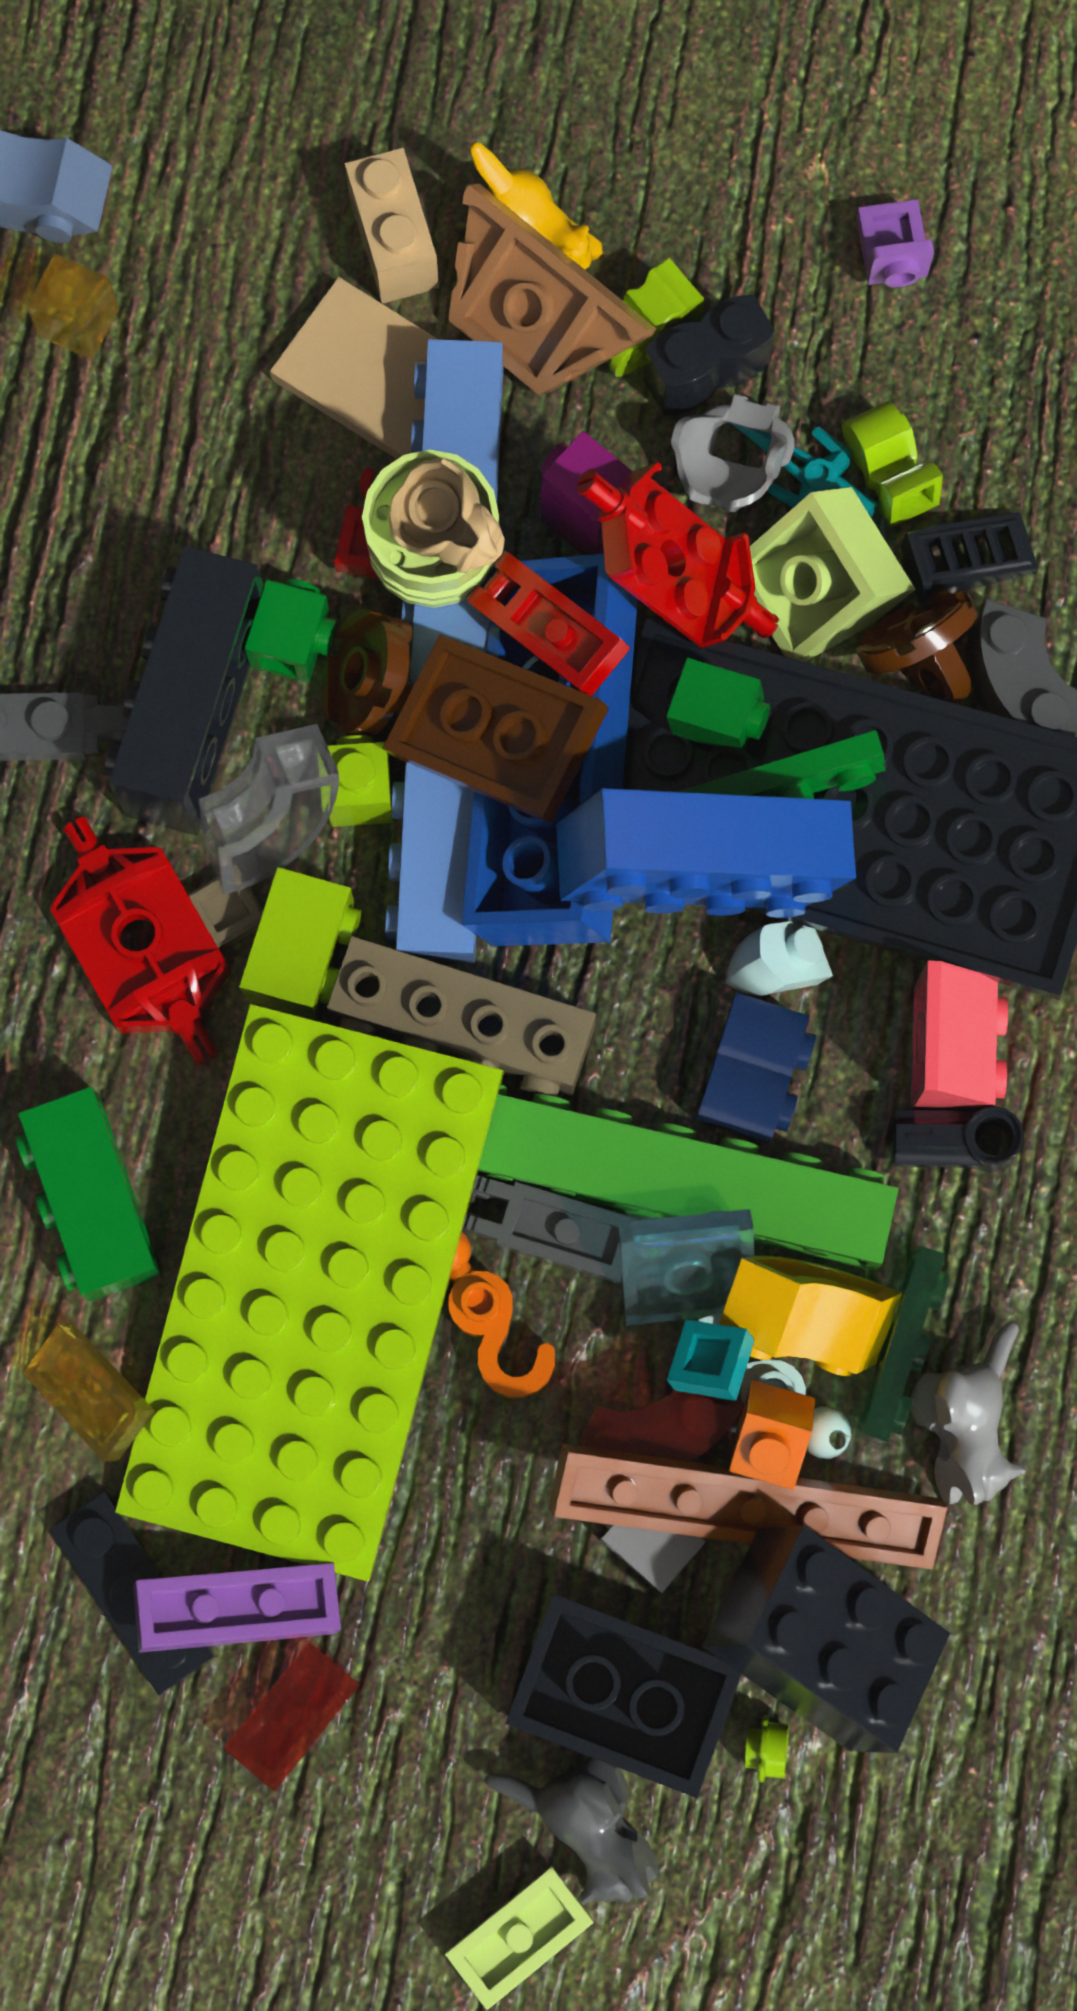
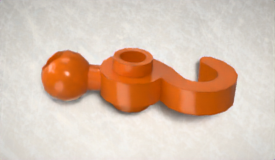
M462 1231L450 1276L453 1288L449 1295V1312L453 1322L463 1333L473 1337H483L478 1348V1368L484 1382L495 1393L507 1398H526L536 1394L549 1382L555 1368V1349L549 1343L541 1344L538 1348L533 1369L524 1376L511 1377L500 1369L497 1362L498 1354L509 1332L513 1314V1296L509 1286L500 1276L488 1271H474L468 1262L471 1256V1244L467 1235Z

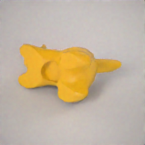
M474 142L471 144L469 151L474 166L488 184L489 188L487 190L584 270L589 267L592 260H596L602 255V243L588 233V225L578 226L554 204L551 192L544 180L531 170L516 167L508 171L498 158L482 143Z

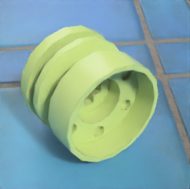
M436 450L405 454L383 468L367 491L362 514L372 569L385 588L409 604L430 608L457 604L466 599L477 585L482 587L495 568L493 566L495 562L481 568L470 569L467 573H458L455 566L442 562L439 557H427L411 553L394 540L390 533L388 521L390 502L398 488L403 485L409 470L429 459L444 458L455 463L469 475L478 491L480 504L488 509L499 524V513L494 490L481 471L457 454Z

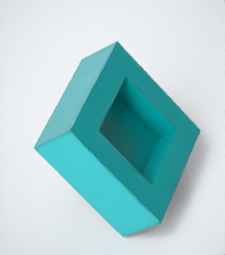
M686 1319L667 1381L675 1391L736 1401L754 1344V1338L744 1328Z

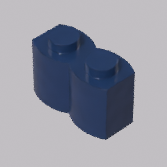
M736 993L727 1016L696 1120L767 1143L773 1138L775 1129L787 1132L798 1099V1095L787 1092L794 1068L806 1071L817 1036L805 1032L810 1016Z

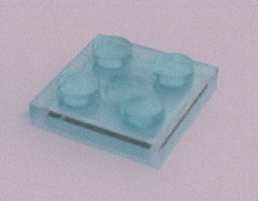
M750 1209L712 1211L706 1214L667 1218L652 1217L638 1221L619 1222L622 1293L626 1326L704 1318L712 1314H722L741 1259L754 1256V1228Z

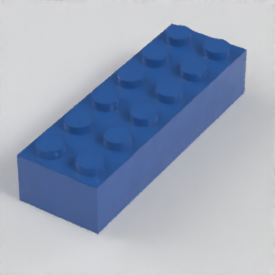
M604 553L521 561L524 565L620 637L631 649L592 695L602 700L609 710L552 824L474 791L462 926L492 946L611 942L613 910L589 911L583 908V901L560 900L556 824L602 788L623 789L638 599L608 576L605 571ZM518 586L504 601V606H506L509 603V601L520 589ZM489 621L487 654L576 689L503 630Z

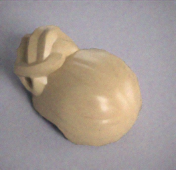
M444 458L423 461L409 470L403 485L398 488L390 502L388 521L390 533L394 540L411 553L427 557H439L442 562L455 566L458 573H467L470 569L481 568L494 563L503 552L505 539L498 522L488 509L480 504L478 491L469 475L455 463Z

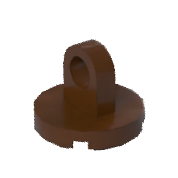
M950 587L930 592L931 595H928L931 604L917 610L913 602L908 605L905 603L880 618L863 633L859 641L861 646L856 648V652L866 672L881 674L907 667L922 695L955 704L960 703L970 695L972 691L971 679L952 643L967 631L978 617L977 608L967 590Z

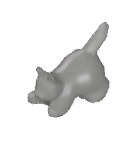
M1013 1321L1007 1322L993 1336L983 1363L959 1366L942 1374L925 1373L920 1376L912 1389L909 1406L916 1424L925 1426L928 1430L935 1432L941 1440L940 1450L935 1462L934 1475L937 1489L946 1505L959 1502L962 1494L968 1503L972 1505H977L982 1501H991L996 1493L1007 1486L1011 1479L1024 1475L1026 1472L1024 1466L1008 1461L998 1445L997 1429L1003 1407L1000 1378L1004 1372L1012 1345L1019 1332L1018 1324Z

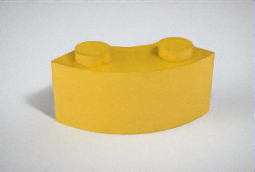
M750 1256L741 1259L719 1325L744 1328L749 1331L754 1338L750 1357L761 1360H770L772 1357L784 1356L808 1358L815 1360L814 1362L817 1366L830 1373L840 1376H851L852 1373L858 1374L877 1364L902 1293L866 1278L811 1262L774 1256Z

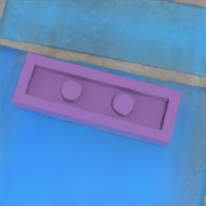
M334 1563L136 1580L133 1584L139 1653L337 1634L341 1630Z

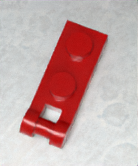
M505 550L493 565L497 569L496 573L483 589L477 585L465 601L576 689L592 696L631 648L620 637ZM518 586L520 589L509 601V603L506 606H504V601Z

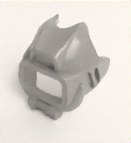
M735 393L731 405H720L709 409L702 415L683 417L677 422L672 434L671 445L676 455L678 475L691 501L718 506L729 512H736L762 497L774 479L778 477L781 467L790 462L795 448L792 431L785 422L778 418L780 412L779 405L767 402V405L764 406L750 402L746 396ZM724 423H731L771 434L770 446L765 463L761 468L749 467L713 456L712 452L719 428Z

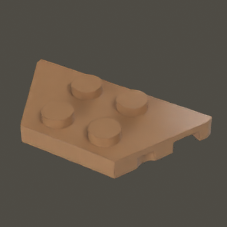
M469 184L463 196V204L469 205L465 241L458 242L455 268L458 280L451 294L448 321L473 341L503 342L504 367L538 395L550 393L653 335L657 328L482 185Z

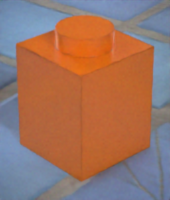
M751 1380L734 1435L729 1472L794 1490L812 1434L815 1398Z

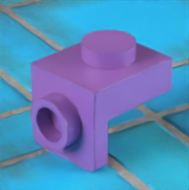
M918 199L858 207L856 222L868 285L885 283L890 287H903L915 283L922 277H927L934 249L932 240H925Z

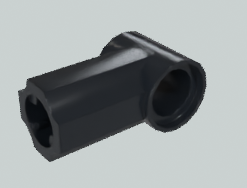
M996 1106L983 1108L980 1111L895 1110L894 1167L976 1168L989 1173L1001 1171L1012 1163L1022 1148L1024 1139L1023 1127L1015 1114L1005 1108ZM992 1124L999 1126L1008 1135L1009 1149L1000 1155L986 1154L976 1144L975 1131L983 1125Z

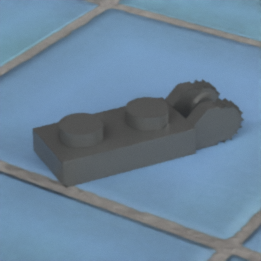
M477 1175L472 1196L508 1203L502 1225L467 1212L462 1230L464 1233L485 1240L496 1241L497 1247L620 1284L639 1220L518 1182L511 1186Z

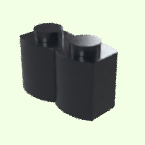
M741 295L729 298L710 309L700 322L679 324L655 337L645 351L643 380L663 415H675L690 411L704 403L714 393L716 388L738 386L761 373L770 361L775 330L754 295Z

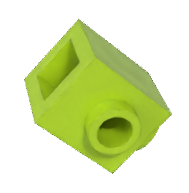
M352 735L338 739L337 745L323 746L326 808L331 827L394 823V819H392L390 761L388 752L383 749L385 742H375L374 738L370 736Z

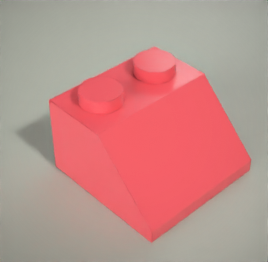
M927 961L913 988L910 1110L980 1111L983 1108L995 1106L996 1098H1005L1007 1063L1006 1060H996L997 1035L1005 1036L1007 1032L1008 999L1007 997H998V982L979 972L946 962Z

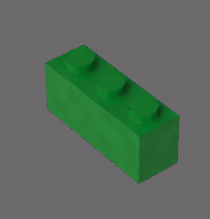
M91 1086L18 1113L24 1131L15 1134V1141L26 1169L29 1171L37 1168L45 1191L35 1194V1199L47 1230L50 1231L58 1228L65 1252L57 1254L56 1261L67 1290L72 1291L78 1288L80 1296L89 1302H93L163 1276L102 1098Z

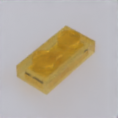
M74 1323L58 1324L23 1371L28 1380L103 1462L119 1460L155 1412Z

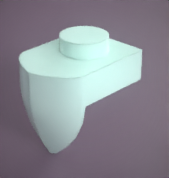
M787 921L764 925L749 934L738 945L731 957L726 984L746 995L764 996L776 992L815 986L829 979L833 974L816 929Z

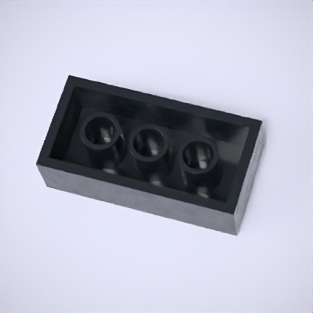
M184 545L179 564L171 563L168 566L161 588V600L166 601L160 623H150L143 642L142 658L148 661L141 682L132 681L128 688L123 707V716L129 719L122 741L114 740L111 743L104 766V776L110 778L109 785L126 817L198 836L250 670L245 646L264 589L257 564Z

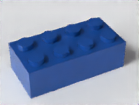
M602 788L556 824L560 900L583 901V908L589 911H611L623 907V903H644L645 911L649 913H673L683 910L685 905L706 906V913L709 915H735L744 912L745 907L766 908V915L769 917L787 918L804 914L805 907L813 902L831 899L834 890L856 879L851 801Z

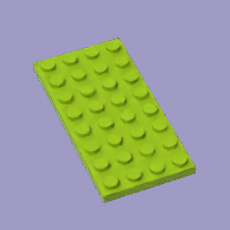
M250 1004L115 1513L305 1565L334 1563L335 1573L369 1582L372 1577L504 1070Z

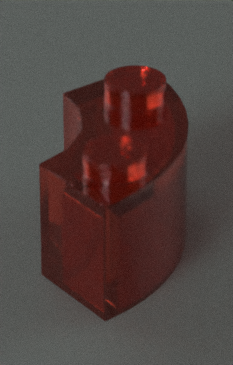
M673 1389L670 1395L646 1409L619 1412L596 1406L578 1446L695 1462L723 1437L738 1417L745 1402L739 1399L734 1401L680 1392Z

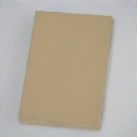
M338 277L270 370L271 380L395 459H398L405 454L411 453L412 421L424 420L425 399L414 397L416 361H427L428 339L437 338Z

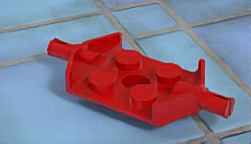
M659 462L633 471L616 488L600 476L595 469H589L579 477L577 484L580 485L576 486V492L586 497L600 509L597 520L602 523L605 571L616 583L700 648L725 641L742 622L754 630L761 638H767L776 631L778 625L775 623L779 622L778 616L757 602V598L754 595L756 587L748 535L741 533L725 539L656 483L651 476L655 472L661 471L662 465Z
M87 817L75 819L86 841L82 842L71 822L63 828L64 834L67 835L79 856L76 859L79 866L50 907L51 913L120 1034L174 1032L176 1035H180L194 1060L195 1066L207 1063L196 1040H200L211 1060L219 1055V1050L215 1047L202 1024V1015L231 973L227 962L161 847L107 849L104 844L101 846L88 823ZM135 920L148 921L155 928V937L151 945L141 951H130L124 948L120 940L124 927Z

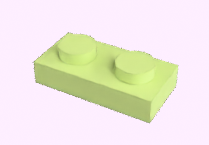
M550 1866L447 1950L445 1955L485 2009L488 2010L592 1925L594 1921L553 1866Z

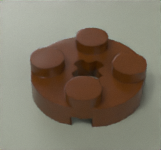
M365 608L353 612L339 627L335 637L345 639L340 648L338 657L330 655L326 657L321 682L323 711L328 721L339 723L340 727L336 730L345 734L371 737L379 733L389 723L393 714H400L413 688L412 681L407 678L409 647L413 635L412 626L408 621Z

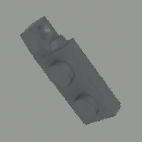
M84 692L0 694V761L86 759V754L100 752V741H122L129 719L123 716L124 706L100 705L99 695H85Z

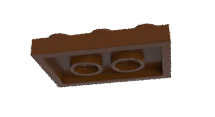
M439 634L383 749L395 758L552 824L609 708L598 698Z

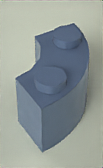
M0 130V227L34 233L45 240L55 243H67L71 241L72 235L98 232L113 165L68 138L51 140L26 138Z

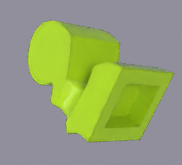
M670 258L658 267L652 268L647 274L645 283L638 289H629L623 299L628 306L657 329L651 337L606 361L609 369L616 377H622L639 366L642 368L645 364L646 348L655 337L674 323L679 325L688 322H700L704 317V298Z
M885 401L842 422V432L846 446L852 450L851 458L863 472L866 487L875 491L878 497L879 513L885 518L890 528L940 505L943 474L931 461L917 466L918 454L912 427L904 413L901 414L894 404L890 401Z

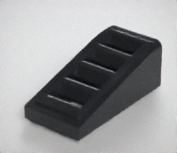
M1020 512L931 526L907 532L901 545L918 603L929 601L928 595H931L930 592L939 589L957 587L968 591L1033 574L1038 570ZM1009 533L1016 560L1005 561L997 535ZM985 538L992 564H982L976 540ZM961 544L969 564L968 568L962 569L959 568L953 546ZM940 550L947 571L937 573L931 552Z

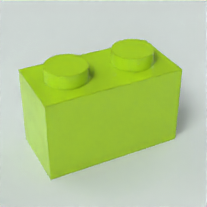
M277 867L239 986L245 1000L318 1021L322 1005H328L340 971V969L335 968L341 945L348 946L351 936L356 937L360 923L361 910L353 908L355 902L350 887Z

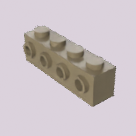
M351 936L327 1006L331 1021L339 1023L338 1027L371 1036L378 1035L409 1046L504 1070V1076L522 1081L520 1090L530 1095L545 1094L555 1097L558 1096V1093L570 1097L573 1096L596 1024V1013Z

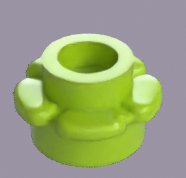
M769 1715L762 1717L761 1728L748 1727L745 1768L758 1769V1781L764 1783L766 1777L785 1779L789 1724L769 1722Z

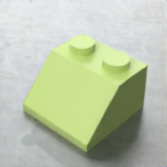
M852 487L811 492L750 546L756 587L754 595L757 598V602L779 618V622L775 623L778 627L772 636L785 657L802 662L808 661L873 625L915 590Z

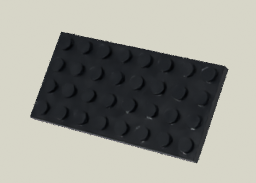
M646 619L632 665L623 790L677 792L876 730L884 753L885 771L875 774L876 780L871 784L856 790L839 791L838 786L813 793L814 799L851 801L856 879L834 890L831 899L813 902L806 906L804 914L779 919L926 962H946L979 972L998 983L1060 1000L1077 946V737L726 640L700 648L672 625ZM687 658L760 679L764 694L763 701L770 703L769 717L760 740L750 738L744 756L672 734L666 716ZM745 907V909L766 914V908Z

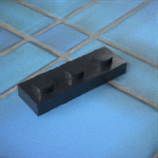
M103 1492L55 1525L50 1531L156 1693L160 1696L217 1656L210 1646L138 1652L133 1584L136 1580L164 1578V1576L125 1517L115 1512L117 1505L109 1493Z

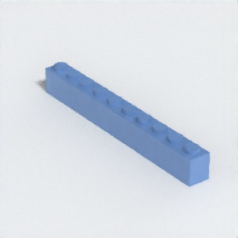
M428 339L427 361H416L414 397L425 399L424 420L412 421L411 453L436 450L457 454L481 471L494 490L497 504L504 366L503 342ZM494 569L482 585V589L494 575ZM466 599L457 604L437 608L409 604L403 600L402 619L411 624L413 631L412 658L409 659L407 677L412 681L413 686L439 634L487 653L489 620L467 603ZM407 762L405 782L394 781L392 819H403L402 843L390 844L389 881H400L399 905H387L386 943H397V951L435 963L475 964L476 934L462 926L474 791Z

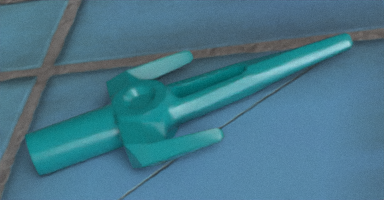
M732 424L764 451L768 452L771 434ZM815 427L812 430V435L832 454L819 459L795 447L792 455L806 464L804 467L799 468L790 461L784 466L802 484L799 496L774 483L768 488V493L791 508H794L811 492L847 487L853 488L870 517L873 516L879 505L878 502L842 478L849 468L852 450L820 427Z

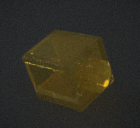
M56 254L53 255L27 304L39 337L91 360L94 359L119 311L109 277Z

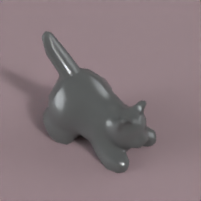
M587 1758L577 1770L558 1775L540 1789L533 1787L514 1775L491 1773L486 1776L484 1781L490 1789L511 1798L533 1812L539 1813L550 1831L572 1848L584 1862L586 1885L578 1898L581 1905L596 1900L627 1903L633 1896L638 1899L649 1896L648 1881L650 1882L660 1876L659 1867L647 1840L640 1833L628 1827L623 1821V1811L627 1806L629 1790L625 1777L618 1767L595 1758Z

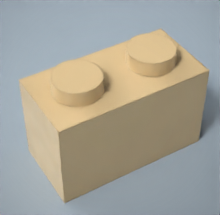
M404 148L345 163L349 198L381 304L439 289L437 256Z

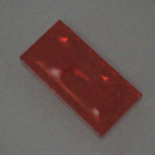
M308 1642L223 1749L275 1792L361 1686V1683L312 1642Z

